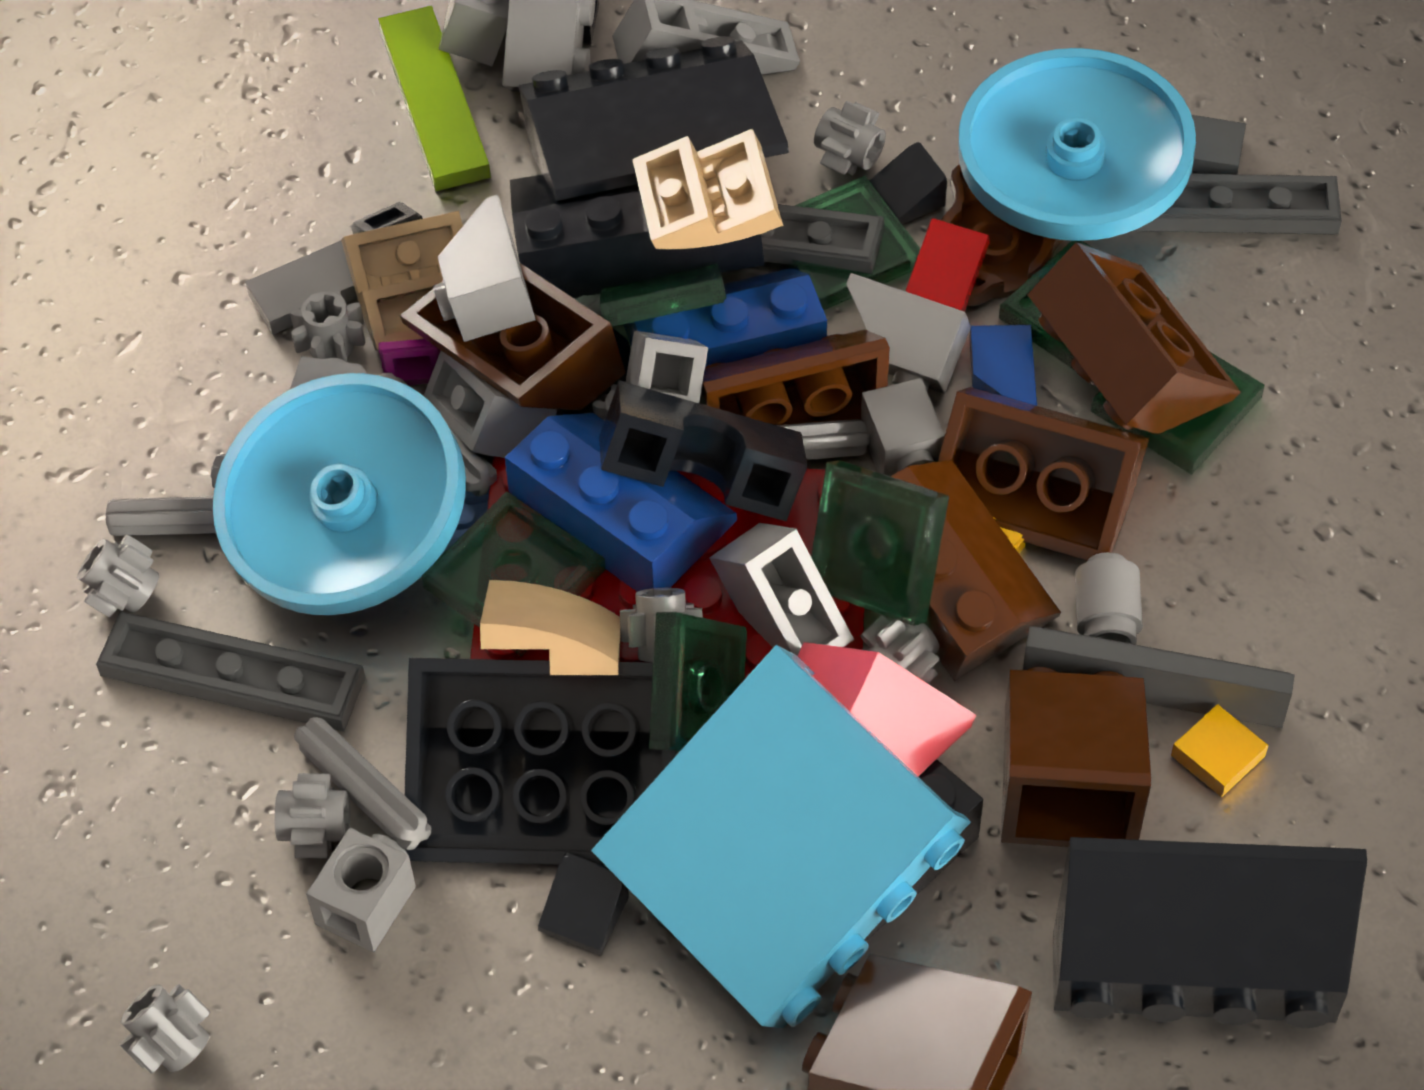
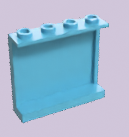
M778 645L773 647L591 851L761 1026L784 1028L787 1024L791 1027L800 1024L814 1011L822 998L817 991L835 971L842 975L863 957L869 948V944L864 939L882 919L889 923L908 908L917 894L912 886L930 867L934 870L942 868L958 853L965 841L960 834L971 821L964 814L954 811L840 703L813 677L815 672L797 655Z

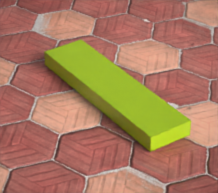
M432 5L378 18L380 32L435 191L491 178L490 165L450 54L439 50L442 32Z

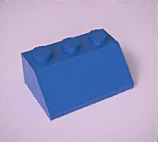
M793 268L620 309V317L630 346H632L634 330L696 340L708 347L705 367L714 363H729L762 355L771 349H786L819 341L827 336V318L810 275Z
M594 413L548 416L505 456L510 500L637 592L651 588H671L737 521L736 512L677 471H669L665 484L661 487L601 470L599 436L604 420Z

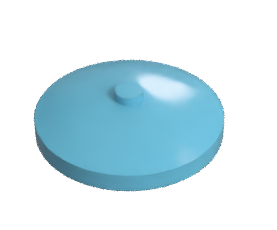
M1084 48L1055 49L1017 59L991 74L978 86L966 103L959 124V164L963 177L974 196L985 208L1006 223L1034 235L1052 239L1071 241L1098 240L1136 230L1155 220L1174 204L1186 187L1192 172L1196 132L1191 112L1185 100L1164 77L1146 65L1131 58L1102 50Z
M345 373L317 378L300 384L273 399L260 409L237 434L221 463L215 483L213 519L216 535L225 556L233 568L253 590L268 601L285 609L311 615H338L361 611L391 599L410 587L433 566L444 552L456 530L463 510L466 493L464 460L458 442L440 412L428 399L408 385L387 377L365 373Z

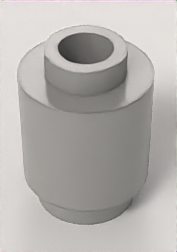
M1107 552L1093 555L1075 571L1077 631L1080 635L1136 645L1137 634L1143 628L1140 570L1136 564L1126 560L1125 557L1117 553Z

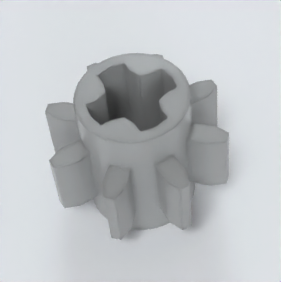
M848 101L844 103L842 110L835 107L829 108L820 119L814 135V145L826 151L820 164L843 175L848 173L852 176L855 174L857 166L864 170L870 169L879 158L886 139L885 130L874 126L879 117V112L857 102L853 104Z
M340 290L310 293L303 302L301 310L293 309L290 311L294 329L291 335L296 353L310 350L313 358H338L347 362V358L351 355L354 345L364 346L366 343L362 326L364 319L361 305L359 302L346 305Z
M128 534L125 535L120 544L117 542L111 543L106 539L100 540L87 555L78 572L77 578L87 584L83 591L88 594L84 602L111 618L117 608L121 611L125 608L131 613L137 612L148 600L159 579V573L150 568L154 561L150 558L153 550Z
M651 588L640 590L635 593L636 604L633 605V609L620 610L621 642H629V647L632 648L638 647V659L640 661L666 663L684 660L688 657V646L691 645V641L704 639L702 608H694V603H686L685 590Z
M881 615L860 635L866 643L862 650L881 653L929 684L938 675L933 668L939 661V657L935 655L939 650L938 640L929 627L916 617L905 615L901 618L896 616L890 622Z
M298 773L297 781H293V790H279L276 796L275 834L277 840L290 841L291 845H295V858H328V851L333 849V841H341L350 827L349 792L347 790L331 788V774Z
M180 984L176 985L170 993L161 985H154L141 993L124 1012L121 1024L131 1034L120 1043V1046L142 1068L145 1067L150 1073H154L161 1064L169 1072H177L191 1063L206 1046L209 1034L199 1023L210 1014V1011L189 989L185 990Z

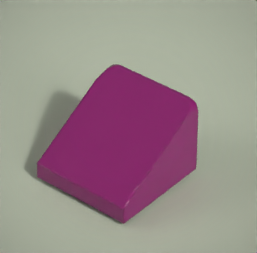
M425 339L379 342V354L383 373L390 372L394 376L401 378L407 385L429 383L441 351Z

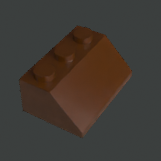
M1076 242L1027 294L1041 312L1038 318L1040 325L1050 336L1066 345L1074 356L1070 360L1073 369L1086 382L1099 389L1106 399L1103 404L1106 413L1124 429L1130 430L1134 427L1160 434L1233 401L1241 393L1142 265Z
M521 263V270L536 319L534 321L464 342L456 319L443 320L434 289L400 315L405 326L521 407L583 410L626 374L611 323Z
M864 329L843 335H829L819 341L786 349H771L762 355L729 363H714L705 367L699 403L773 425L861 419L862 392L888 386L890 347L885 337Z
M968 387L956 393L938 461H953L992 517L996 518L995 521L1001 528L1022 534L1023 542L1088 560L1091 556L1099 553H1112L1134 494L1149 437Z
M952 460L907 466L854 497L845 525L907 615L916 617L933 632L939 643V650L935 655L939 657L940 662L954 681L1027 637L1030 626L1043 627L1060 616L1061 611Z

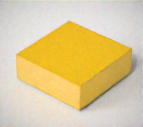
M1217 704L1173 744L1171 756L1220 797H1223L1266 756L1268 744Z

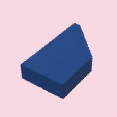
M1031 325L971 326L969 344L972 387L1037 406Z

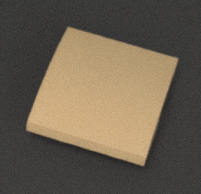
M753 129L698 152L695 150L689 137L686 136L632 159L650 238L656 249H688L720 245L759 235L783 226L762 147Z
M459 211L347 235L342 238L341 241L353 285L375 351L379 350V342L424 339L405 326L400 315L431 291L433 285L443 281L438 256L463 227Z
M489 580L480 621L481 649H549L550 675H618L621 642L620 616L588 599L563 590L517 581Z

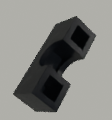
M618 381L599 436L601 470L661 487L664 486L669 471L693 473L717 485L724 494L726 505L787 521L808 467L801 432L623 381Z

